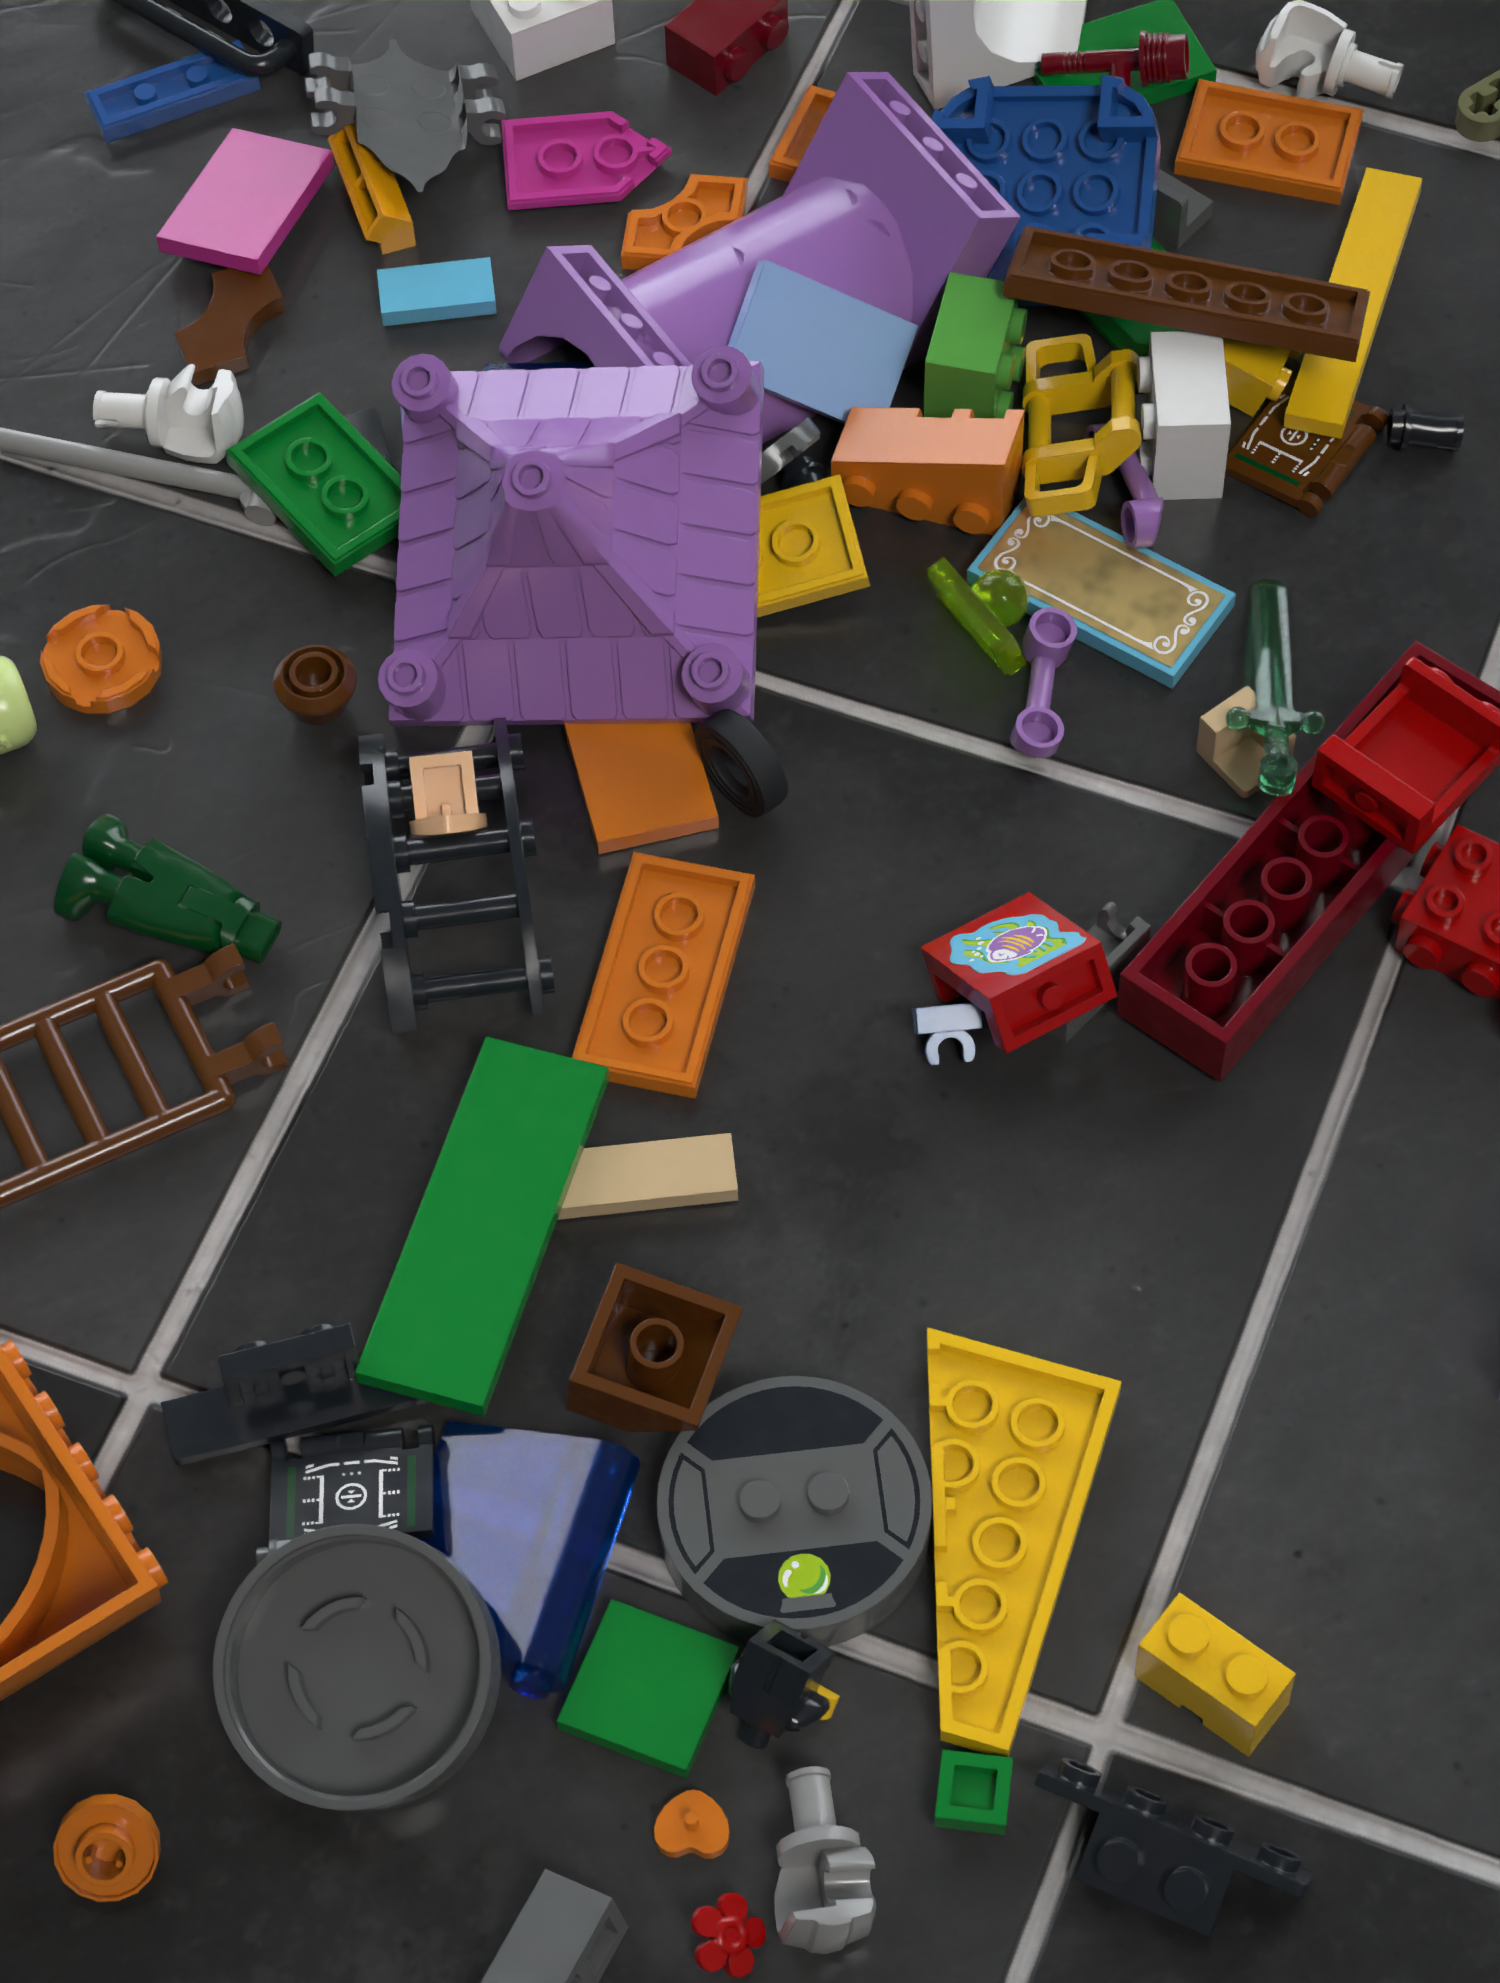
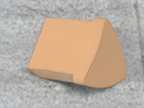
M472 751L409 757L416 819L409 822L411 835L437 837L475 832L487 827L486 813H479Z

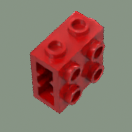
M1458 824L1445 845L1435 842L1431 847L1420 871V876L1424 877V880L1418 890L1414 891L1407 888L1401 896L1391 922L1399 925L1394 950L1405 955L1411 963L1420 968L1434 969L1463 983L1469 991L1476 995L1493 997L1500 1001V844Z

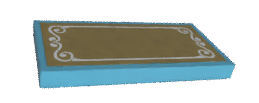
M1025 497L967 569V583L1031 616L1036 611L1047 607L1065 611L1075 621L1077 627L1075 639L1171 689L1174 688L1233 609L1236 593L1147 548L1129 549L1122 535L1077 512L1033 517L1029 515Z

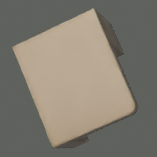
M1247 685L1200 717L1196 752L1242 798H1248L1291 769L1296 735Z

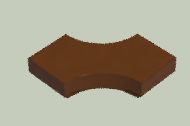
M269 265L266 266L261 275L232 268L211 273L213 295L207 309L193 323L174 332L176 344L185 365H195L192 377L194 386L215 380L218 371L221 369L230 370L232 374L249 369L247 349L252 336L266 321L282 314L285 310L283 296Z

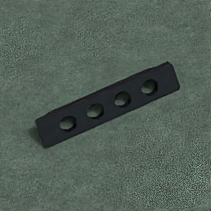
M112 0L239 73L260 77L273 74L284 66L300 75H304L309 71L308 55L314 53L312 27L266 0H224L231 13L226 10L220 0H169L261 52L260 54H252L157 0ZM261 21L268 26L273 36L264 29Z

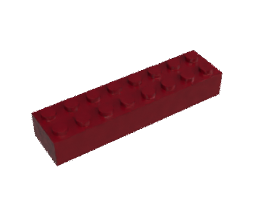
M1415 640L1333 734L1344 741L1397 687L1400 682L1402 667L1411 657L1417 658L1429 667L1442 670L1451 678L1454 684L1478 700L1491 703L1499 710L1500 691ZM1317 752L1120 974L1116 1014L1219 1082L1225 1078L1425 845L1424 843L1413 855L1313 787L1311 784Z

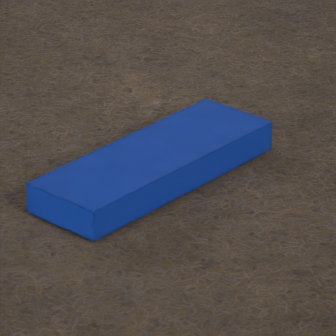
M239 39L231 42L244 50ZM201 52L87 91L84 95L87 107L105 143H109L259 91L261 88L258 76H248L239 73Z

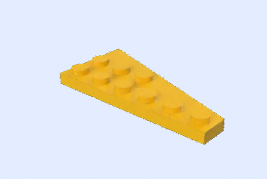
M927 1327L940 1741L988 1755L1009 1757L1119 1399L1122 1381Z

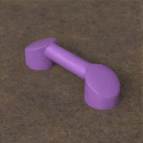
M1107 423L1089 425L1086 430L1085 439L1094 438V434ZM1136 450L1115 469H1119L1133 498L1132 501H1125L1121 510L1122 534L1129 549L1152 547L1155 544L1163 514V497H1158L1145 468L1140 463L1139 450Z
M1047 607L1036 611L1030 619L1023 638V653L1031 665L1026 709L1017 717L1009 739L1016 750L1034 758H1047L1054 755L1064 735L1063 722L1055 712L1050 710L1055 668H1058L1066 660L1077 635V627L1075 621L1068 613L1057 608Z

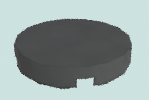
M810 417L806 418L762 452L761 484L821 438V432Z

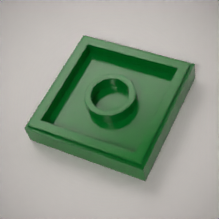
M611 1599L558 1716V1730L687 1779L729 1683L731 1666L740 1658V1647Z

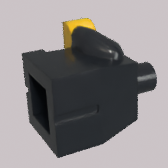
M775 1619L748 1640L742 1656L733 1663L730 1670V1713L747 1721L741 1734V1740L748 1746L756 1749H765L771 1735L780 1738L786 1731L800 1732L818 1720L831 1719L840 1695L820 1685L825 1671L831 1664L835 1651L809 1637L806 1639L800 1637L802 1633Z

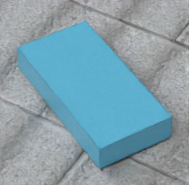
M490 257L377 270L383 326L497 314Z

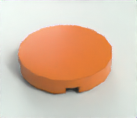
M92 605L73 611L53 625L46 636L47 644L44 647L43 653L41 650L40 665L50 693L64 706L85 714H110L133 706L150 693L161 675L163 654L154 627L141 614L125 608V612L111 610L110 605Z

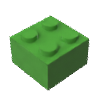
M949 272L925 360L924 417L951 418L954 409H972L975 415L974 418H1004L1007 409L1013 408L1014 392L1007 390H1010L1012 381L1020 382L1023 372L1026 349L1025 347L1016 346V344L1021 345L1024 338L1027 309L1018 308L1017 298L1003 296L1005 281Z

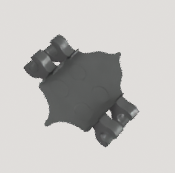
M394 39L389 41V49L383 56L362 64L351 65L348 55L346 58L335 57L323 52L308 55L310 74H323L326 76L320 79L305 78L306 97L314 100L315 108L331 110L327 113H310L312 132L318 135H332L339 132L346 125L355 124L358 143L370 148L390 170L408 179L418 192L423 191L425 183L430 178L442 173L447 168L455 153L465 149L467 132L477 142L484 145L501 143L499 124L484 122L489 119L505 120L506 112L503 100L493 97L492 90L478 89L481 85H498L497 68L492 64L458 65L456 62L450 71L434 69L406 56Z

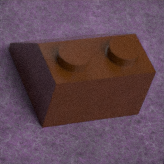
M616 1262L569 1379L566 1410L627 1432L697 1431L740 1320L743 1307Z

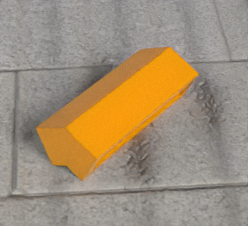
M355 124L346 125L339 132L328 137L329 145L365 239L377 242L382 255L416 246L413 221L393 171L386 167L370 148L358 143Z

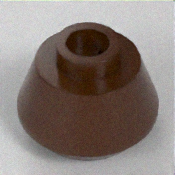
M325 645L305 646L291 652L279 663L273 678L274 691L278 700L298 719L310 724H324L338 718L345 711L357 684L356 669L351 659L342 651Z

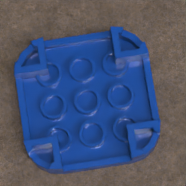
M1102 75L1101 85L993 86L990 76L968 80L969 88L952 97L941 111L934 109L931 118L933 122L1020 216L1018 223L987 278L1005 281L1023 228L1027 226L1152 249L1161 154L1159 127L1153 108L1149 106L1144 96L1125 84L1124 78ZM1018 299V306H1054Z

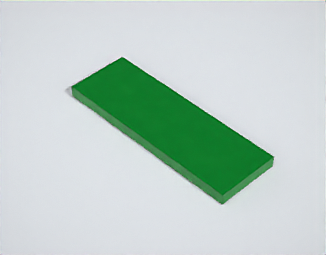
M485 1037L359 1360L360 1364L356 1368L357 1383L485 1416L609 1082L608 1067Z

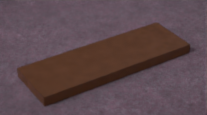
M1027 226L1023 228L1006 274L1003 296L1356 363L1370 291L1357 287Z

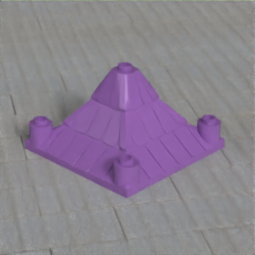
M721 345L712 347L702 353L694 365L518 369L476 372L449 371L443 361L434 355L428 354L410 356L401 362L394 372L391 383L393 395L404 410L394 652L383 662L378 675L379 690L389 702L388 721L394 727L494 725L493 719L504 717L506 718V725L702 723L718 711L731 709L741 714L749 722H754L764 367L761 361H748L744 353L738 349Z

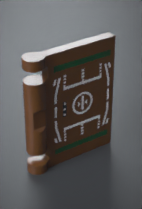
M1293 372L1277 401H1270L1228 454L1225 474L1298 508L1307 517L1314 518L1323 509L1324 505L1321 499L1329 500L1376 440L1375 431L1381 432L1386 427L1389 415L1380 407H1369L1354 400L1342 439L1284 428L1285 412L1298 376L1297 373Z

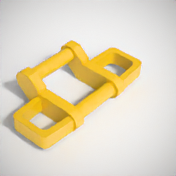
M1088 334L1035 340L1026 345V384L1023 388V408L1028 413V450L1022 456V475L1025 478L1024 496L1029 515L1039 517L1093 508L1097 502L1102 476L1113 472L1140 447L1142 428L1140 422L1135 419V383L1137 382V361L1139 357L1136 352L1130 349L1111 351L1097 364L1092 340ZM1072 360H1082L1086 363L1087 372L1040 378V369L1047 364ZM1111 405L1112 419L1094 434V438L1051 444V415L1099 409ZM1083 479V482L1076 487L1040 492V484Z

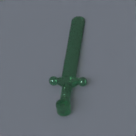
M1261 579L1253 583L1251 587L1256 710L1247 711L1243 707H1233L1228 710L1225 720L1227 726L1232 730L1240 731L1247 727L1264 736L1265 756L1260 761L1258 786L1269 795L1284 796L1295 790L1298 771L1297 761L1289 755V736L1302 729L1306 733L1317 734L1323 730L1325 718L1317 710H1309L1304 714L1293 710L1287 589L1282 582L1277 580Z

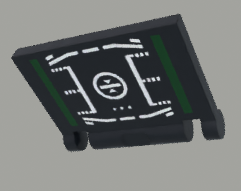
M433 1425L418 1427L419 1448L406 1449L403 1428L302 1437V1459L289 1461V1449L286 1439L272 1440L269 1541L272 1539H278L279 1541L291 1540L311 1531L343 1524L383 1526L398 1530L417 1539L433 1538L435 1529L436 1450Z

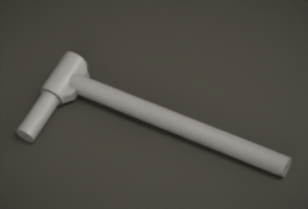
M0 427V451L236 498L240 500L246 517L260 526H272L277 519V515L236 474Z

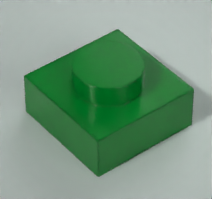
M942 1749L934 1827L1005 1835L1013 1758Z

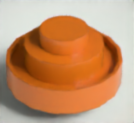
M118 1794L94 1795L77 1802L63 1816L53 1844L54 1865L62 1881L78 1895L97 1902L120 1901L138 1893L152 1879L161 1852L160 1831L151 1813L137 1801Z

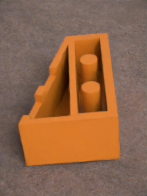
M852 407L831 460V476L840 474L847 502L853 506H868L902 514L912 520H927L956 527L970 534L994 536L1010 516L1021 485L1025 410L1007 409L1004 418H974L975 415L972 409H954L951 418L922 417L923 414L920 408Z

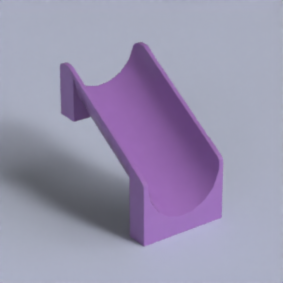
M847 72L783 196L621 280L592 245L546 247L499 345V354L507 363H525L535 360L570 342L586 353L595 367L630 368L640 366L694 365L698 357L708 349L721 345L728 346L758 260L766 259L918 325L903 368L905 369L927 356L949 272L987 278L1018 223L1020 216L889 72ZM764 391L762 444L797 426L806 418L818 415V413Z

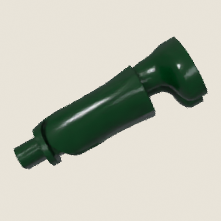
M109 813L101 815L87 829L82 841L83 855L75 852L71 855L61 875L54 898L55 914L69 921L83 918L89 913L95 903L110 905L107 913V920L110 925L210 954L234 943L240 956L258 964H261L267 956L282 927V921L260 912V902L246 897L228 881L198 862L155 838L144 846L130 840L128 828L124 821ZM120 868L132 873V876L126 874L122 878L110 871Z

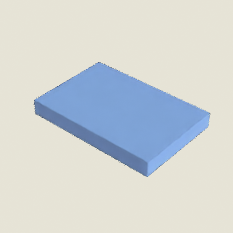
M765 259L758 260L728 346L744 353L748 361H761L764 367L765 392L845 425L852 407L890 408L918 325Z

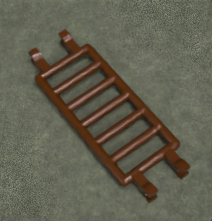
M234 943L214 952L203 964L177 975L166 960L157 959L0 1025V1052L36 1038L85 1142V1145L49 1160L0 1054V1117L25 1171L0 1181V1209L232 1109L236 1101L235 1093L231 1087L232 1084L255 1074L269 1075L290 1067L283 1048H285L284 1041L274 1021L252 1031L243 1042L214 1053L191 1007L217 995L221 997L232 996L250 989L249 982L243 972L245 969L244 962ZM152 988L155 989L205 1091L204 1094L172 1108H169L118 1003ZM92 1013L96 1014L146 1118L109 1134L59 1028Z

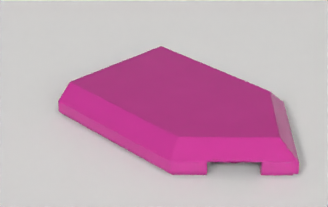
M613 111L501 120L508 210L621 201L672 155V148L652 137L649 140L630 128L629 121Z

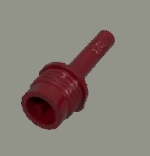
M1142 30L1139 36V48L1080 51L1079 53L1075 51L1074 53L1068 52V54L1066 52L1042 53L1043 76L1066 75L1068 73L1109 72V76L1124 78L1125 84L1130 88L1131 71L1140 72L1143 88L1149 87L1154 82L1155 84L1159 82L1163 84L1165 82L1170 83L1172 80H1188L1190 74L1188 35H1170L1169 32L1152 34L1147 30Z

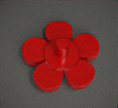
M722 1894L718 1898L716 1908L702 1906L693 1913L690 1924L692 1931L699 1937L708 1938V1940L701 1942L696 1947L694 1953L696 1963L705 1972H716L724 1967L728 1976L740 1978L749 1974L753 1969L754 1956L749 1948H758L764 1944L766 1929L759 1917L746 1918L748 1905L745 1898L740 1894Z

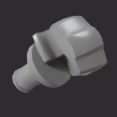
M820 1766L804 1767L794 1770L786 1776V1786L789 1789L795 1832L782 1838L776 1845L778 1863L782 1867L774 1894L776 1928L781 1944L803 1948L810 1953L828 1954L840 1951L845 1945L869 1935L876 1914V1900L870 1885V1871L875 1869V1862L866 1847H861L858 1832L852 1828L836 1825L830 1785V1770Z

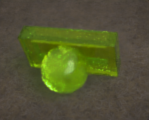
M944 557L927 569L929 573L927 576L938 598L1005 675L1008 673L1011 676L1027 664L1014 636L1007 630L1008 627L1018 623L1027 612L1029 592L1023 579L1009 570L993 569L982 574L971 588Z

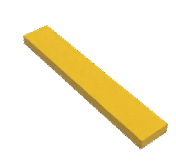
M1366 168L1329 279L1330 283L1370 291L1356 363L1305 353L1285 412L1284 428L1342 439L1421 193L1422 178Z

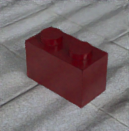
M694 0L664 26L667 65L717 96L733 81L742 79L751 65L767 51L776 49L784 41L789 30L788 0Z

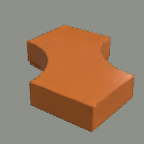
M691 174L685 188L671 201L652 209L631 210V212H628L621 251L622 269L640 270L743 217L748 195V178Z

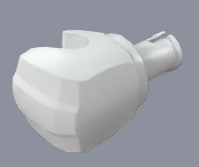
M1303 0L1289 2L1271 20L1260 39L1255 58V68L1258 71L1260 83L1267 87H1274L1284 80L1299 77L1295 97L1305 99L1321 94L1334 96L1338 88L1343 87L1345 83L1392 99L1404 64L1394 63L1358 51L1357 44L1354 43L1356 32L1346 29L1347 23L1329 11Z
M194 364L186 366L172 381L168 378L156 377L152 380L146 394L113 393L98 390L93 402V420H96V428L145 430L149 443L153 448H163L166 454L186 461L216 464L221 461L226 455L225 450L238 443L243 432L244 413L236 378L230 370H219L212 387L202 390L196 388L191 383L195 371Z

